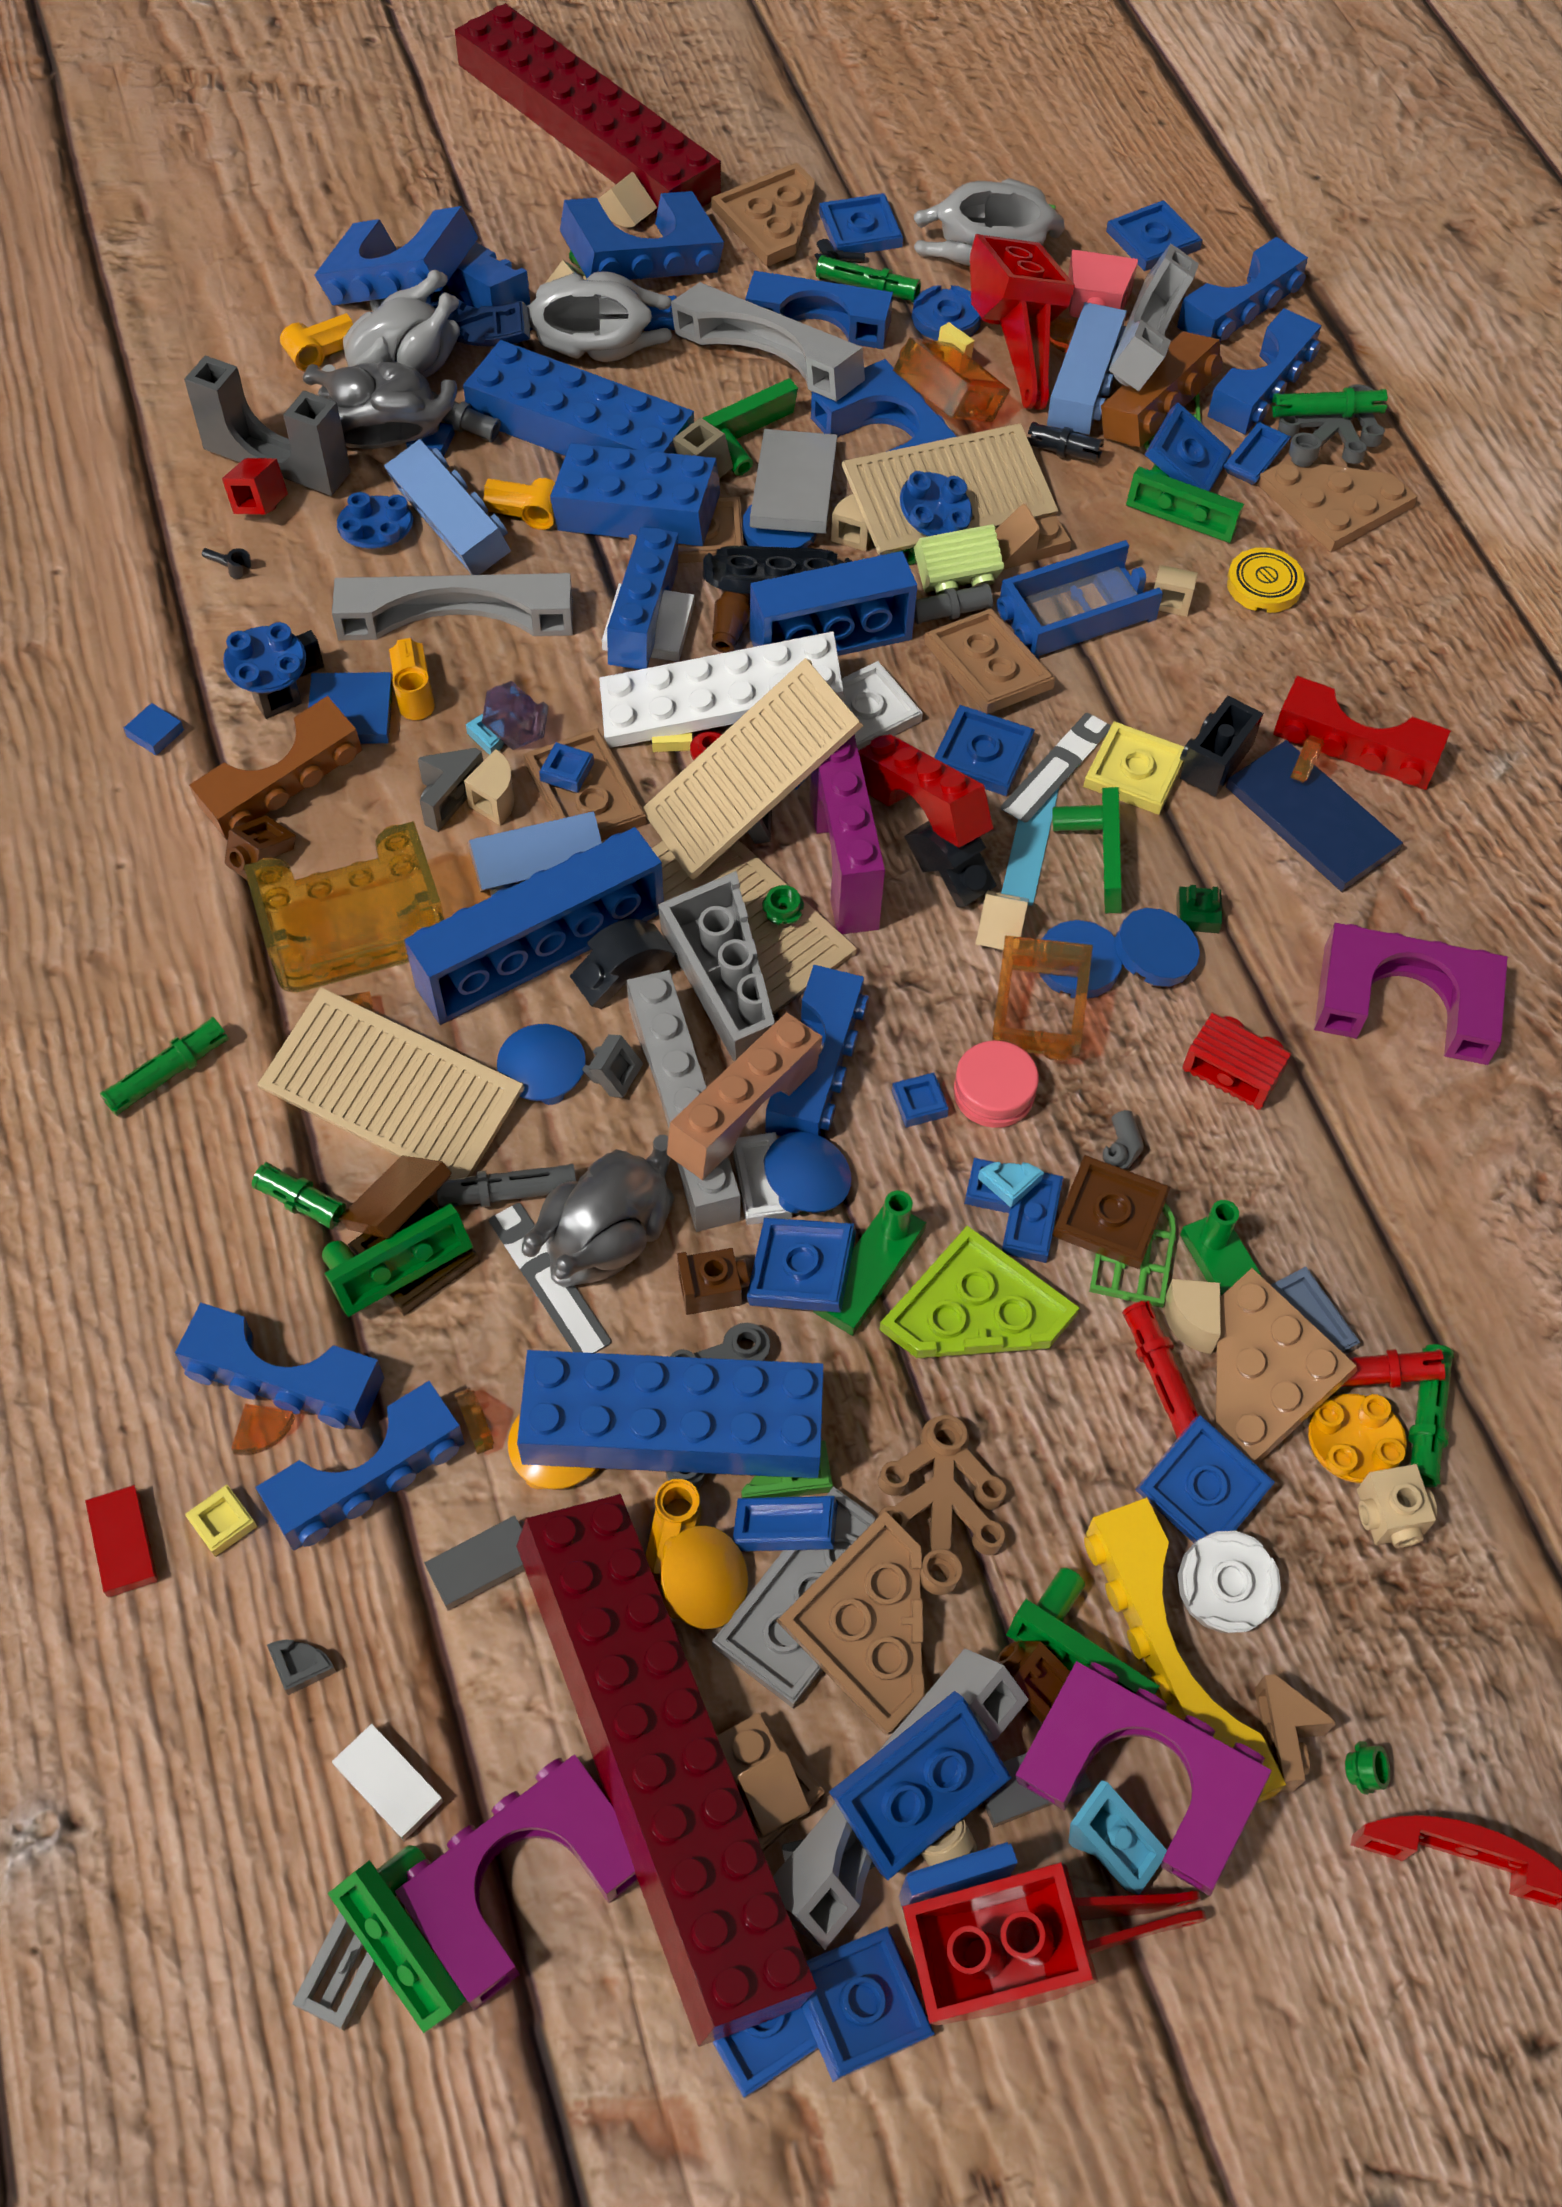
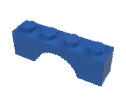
M1275 237L1253 252L1247 277L1248 284L1238 287H1221L1206 283L1183 298L1177 328L1184 332L1220 339V341L1226 340L1244 324L1251 323L1263 311L1273 308L1288 294L1295 293L1300 289L1305 280L1304 271L1308 257L1280 238Z
M754 271L745 300L796 321L819 319L830 322L844 332L848 342L859 346L883 349L891 323L893 292Z
M1283 308L1269 324L1265 332L1259 356L1267 363V366L1251 370L1231 368L1214 388L1207 417L1242 434H1246L1255 422L1261 423L1272 403L1274 393L1284 394L1287 384L1289 382L1295 383L1299 378L1304 364L1307 361L1311 363L1317 356L1321 346V342L1317 340L1322 325Z
M640 527L607 627L608 665L639 670L648 668L655 645L661 599L664 590H672L678 570V532L666 531L660 528Z
M813 965L802 998L801 1022L822 1036L821 1044L823 1049L819 1054L817 1069L790 1096L779 1091L770 1097L766 1108V1133L776 1132V1135L783 1136L792 1132H808L820 1136L822 1129L830 1131L836 1105L830 1103L833 1092L841 1094L847 1068L842 1067L845 1055L852 1057L854 1054L858 1031L853 1030L856 1020L864 1021L868 1008L869 995L863 994V976Z
M200 1302L175 1351L178 1360L185 1370L184 1374L188 1378L204 1385H211L213 1381L227 1385L233 1393L246 1399L254 1400L258 1395L273 1400L275 1406L292 1414H300L301 1410L316 1414L320 1421L334 1428L344 1429L346 1425L362 1429L385 1379L378 1359L333 1345L319 1358L307 1364L295 1367L275 1366L261 1360L254 1354V1335L244 1316Z
M430 1381L387 1406L388 1429L385 1440L376 1454L364 1464L344 1472H324L314 1469L299 1460L255 1487L293 1551L302 1545L309 1547L318 1543L327 1536L329 1529L346 1518L354 1519L363 1515L372 1507L374 1500L389 1491L397 1492L406 1488L415 1480L417 1473L432 1464L441 1465L457 1454L459 1447L465 1444L460 1426Z

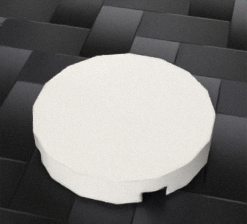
M1217 1531L1195 1541L1184 1554L1178 1572L1179 1593L1189 1614L1204 1627L1220 1633H1241L1257 1627L1275 1610L1281 1591L1279 1569L1273 1557L1270 1558L1268 1552L1263 1548L1264 1546L1256 1538L1238 1531Z

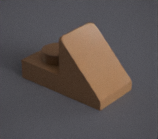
M1026 504L1019 506L995 530L997 540L999 541L1002 562L1004 563L1003 570L1070 551L1071 540L1057 516L1054 515L1035 520Z
M1276 1674L1265 1675L1254 1688L1262 1734L1286 1783L1279 1793L1294 1792L1306 1780L1305 1775H1308L1310 1770V1760L1306 1744L1299 1742L1298 1738L1324 1736L1336 1723L1329 1715Z
M760 1713L717 1735L741 1798L762 1838L810 1812L786 1751L778 1749Z

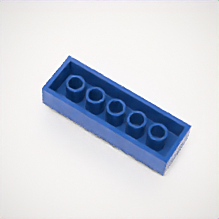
M499 340L463 384L465 402L471 404L472 409L500 419V432L566 456L570 443L677 454L673 438L694 423L693 410L503 340Z
M634 827L621 834L618 833L610 836L605 842L589 850L577 852L570 856L568 860L550 869L538 871L529 879L511 888L501 889L490 898L472 907L462 908L451 917L433 926L419 929L412 936L404 939L415 988L439 1025H442L591 950L587 942L607 926L625 919H640L647 922L659 916L658 904L664 902L662 862L637 828Z
M527 1350L517 1439L522 1465L818 1478L821 1453L823 1364Z

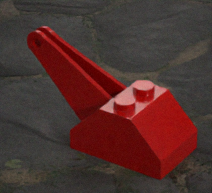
M975 234L970 253L971 304L983 321L995 325L1001 324L1019 385L1023 407L1028 409L1034 407L1037 410H1043L1049 399L1050 323L1069 307L1075 284L1041 243Z
M1062 1862L902 1906L929 2024L933 2025L1001 2015L1056 2000L1098 1982L1091 1954L1149 1935L1196 1925L1207 1920L1204 1910L1181 1913L1087 1941L1082 1921L1162 1912L1195 1904L1201 1901L1199 1891H1190L1177 1894L1075 1897L1068 1868Z

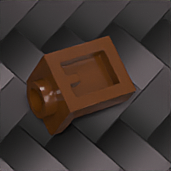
M267 815L229 829L225 864L250 883H256L261 880L263 862L293 850L296 835Z
M1041 1641L1012 1642L1000 1652L995 1662L1005 1666L1029 1699L1025 1706L1043 1723L1070 1671Z

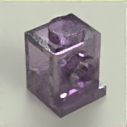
M513 681L495 686L486 692L482 724L508 747L515 750L544 738L549 706L544 701L537 704Z

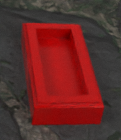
M132 1485L85 1500L104 1594L109 1598L158 1582L140 1494L136 1486Z

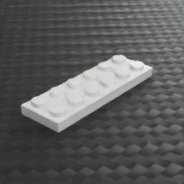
M834 632L600 677L605 741L609 748L649 741L652 740V737L679 735L734 724L805 658L812 661L813 667L841 700L846 702Z

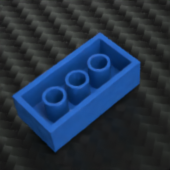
M570 443L550 495L557 531L629 538L631 534L637 537L640 527L660 528L666 531L678 532V544L703 546L720 496L716 458Z
M903 551L750 583V639L753 647L834 632L837 653L840 656L912 640L917 583Z

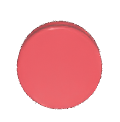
M998 1040L976 1044L963 1054L958 1063L954 1082L956 1104L967 1118L979 1125L1002 1128L1016 1124L1026 1117L1034 1104L1039 1083L1037 1066L1032 1057L1015 1044Z

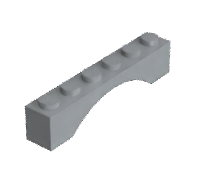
M1171 243L1145 278L1109 368V371L1114 374V377L1121 384L1132 386L1137 391H1140L1166 356L1171 340L1164 336L1165 331L1182 297L1194 279L1199 265L1198 262Z
M701 282L671 301L675 334L700 345H742L773 353L787 360L799 370L806 381L808 390L834 401L839 400L865 381L863 347Z
M570 573L335 578L332 617L338 640H378L392 630L414 621L446 615H476L497 619L519 627L532 636H572L573 596Z
M670 970L628 979L627 990L629 1010L637 1037L654 1077L669 1128L670 1122L706 1089V1085ZM728 1156L704 1180H701L678 1163L684 1194L696 1232L740 1221V1193Z
M964 1648L880 1750L954 1691L964 1697L990 1742L1000 1736L1029 1699L1004 1665ZM836 1803L832 1805L773 1876L793 1929L824 1950L860 1907L864 1883L872 1862Z

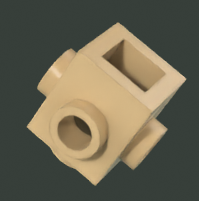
M1417 1464L1369 1472L1357 1488L1360 1498L1358 1505L1360 1520L1363 1527L1371 1531L1375 1545L1393 1542L1395 1548L1415 1545L1423 1541L1424 1534L1436 1521V1501L1431 1490L1425 1489Z

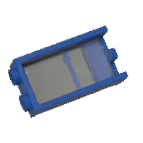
M1124 540L1002 580L1000 598L997 600V609L1000 617L1004 621H1008L1015 635L1039 660V656L1144 620L1148 623L1157 620L1163 592L1160 588H1156L1143 593L1146 573L1142 567L1133 569L1130 576L1125 568L1129 544Z

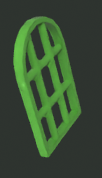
M1166 1203L1162 1211L1169 1222V1232L1158 1229L1154 1230L1140 1267L1137 1293L1119 1290L1122 1268L1125 1269L1126 1264L1097 1253L1095 1255L1089 1292L1120 1298L1125 1301H1150L1152 1306L1163 1308L1173 1244L1176 1241L1175 1217ZM1156 1237L1169 1239L1164 1266L1149 1263L1152 1241L1156 1240ZM1100 1260L1115 1263L1111 1288L1096 1285ZM1150 1271L1163 1273L1159 1298L1144 1295L1147 1274H1151Z

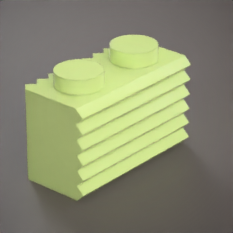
M994 524L919 538L914 546L925 593L935 591L936 595L944 594L945 589L954 588L957 591L959 589L958 586L972 584V587L987 583L990 586L995 583V579L1004 569Z

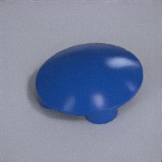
M915 471L901 489L900 507L903 515L917 531L926 536L965 530L972 519V506L966 494L967 485L958 476L946 477L938 473Z
M364 492L353 493L347 499L348 505L340 512L337 518L338 533L346 542L357 547L371 549L397 543L409 533L413 525L411 510L408 507L406 498L402 495L388 497L369 496Z
M276 622L270 626L255 627L246 631H235L226 640L227 648L223 658L226 674L234 684L247 691L256 693L279 691L294 683L305 668L306 653L304 646L292 634L290 627L285 623Z
M535 1024L516 1031L503 1043L497 1058L498 1072L524 1085V1091L519 1097L542 1101L547 1105L557 1104L564 1099L565 1094L572 1090L580 1081L584 1073L582 1069L586 1065L584 1048L577 1037L570 1031L552 1024Z
M808 1132L788 1133L776 1139L764 1155V1170L768 1183L779 1196L778 1200L781 1207L790 1213L829 1211L840 1205L849 1193L851 1171L848 1162L834 1144L821 1136Z

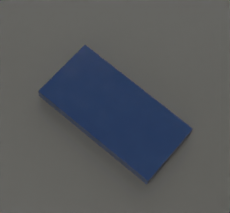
M1287 740L1228 778L1226 788L1341 892L1398 853L1402 847L1403 842Z

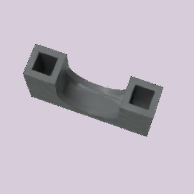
M205 355L185 377L184 381L205 450L237 462H241L245 458H277L284 479L330 496L336 492L351 473L337 402L303 390L283 414L288 439L267 428L251 411L244 395L237 366Z

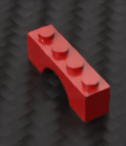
M1296 676L1281 708L1273 735L1426 790L1451 730L1413 716L1404 723L1391 728H1373L1362 725L1342 711L1337 702L1334 688Z
M891 734L876 737L869 745L858 750L868 795L887 806H891L911 795L926 814L933 831L946 841L959 848L993 829L984 784Z

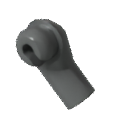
M1130 1110L1120 1111L1112 1116L1111 1120L1117 1140L1110 1148L1106 1146L1102 1154L1103 1160L1106 1163L1124 1170L1132 1166L1144 1148L1135 1118Z

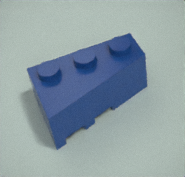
M477 242L474 243L443 287L445 292L457 297L466 305L475 308L508 305L523 301L526 306L530 304L527 270L523 268L518 270L512 269L511 261L507 259L498 261L495 252Z

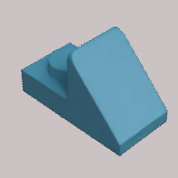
M1102 1780L1070 1823L1069 1844L1073 1848L1094 1855L1126 1891L1136 1895H1140L1162 1863L1167 1849L1111 1785Z

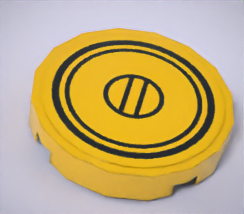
M1252 548L1242 551L1232 560L1227 574V588L1234 600L1245 608L1254 611L1257 610V607L1267 609L1266 613H1277L1293 606L1299 600L1305 583L1304 571L1299 563L1285 552L1273 548Z

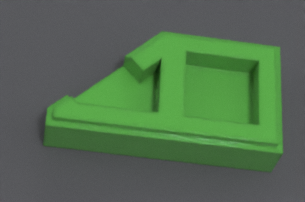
M826 1440L821 1441L818 1478L755 1476L741 1490V1498L798 1497L829 1493L833 1485Z

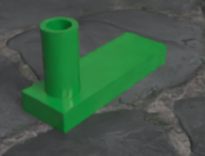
M791 378L702 418L725 433L733 464L731 470L735 475L745 474L753 465V460L737 439L794 413L798 387Z
M1155 464L1151 470L1140 466L1133 474L1126 506L1228 543L1235 536L1244 507L1243 503L1170 478Z
M1119 787L1102 788V805L1059 806L1052 808L1053 832L1103 830L1105 914L1122 913Z
M901 1190L890 1192L885 1198L883 1207L853 1248L841 1313L813 1310V1313L852 1336L925 1232L927 1222L911 1214L913 1201L908 1193Z
M1228 1200L1215 1202L1208 1217L1183 1226L1180 1233L1182 1240L1206 1281L1220 1283V1297L1251 1268L1263 1278L1234 1230L1239 1218V1209L1233 1202Z
M449 1204L356 1256L345 1242H330L322 1252V1259L330 1269L324 1274L341 1308L349 1317L473 1248V1245L457 1210Z
M1060 1568L1038 1603L1035 1605L1028 1599H1025L1016 1612L1006 1635L1016 1642L1041 1641L1070 1672L1076 1661L1086 1667H1089L1091 1662H1095L1115 1673L1119 1677L1117 1684L1134 1694L1141 1688L1155 1695L1160 1687L1063 1623L1064 1618L1085 1587V1581L1075 1571L1069 1568Z
M408 1845L377 1869L369 1860L327 1894L419 2028L425 2033L452 2014L466 2001V1998L396 1898L397 1894L395 1891L407 1882V1871L426 1859L419 1848Z

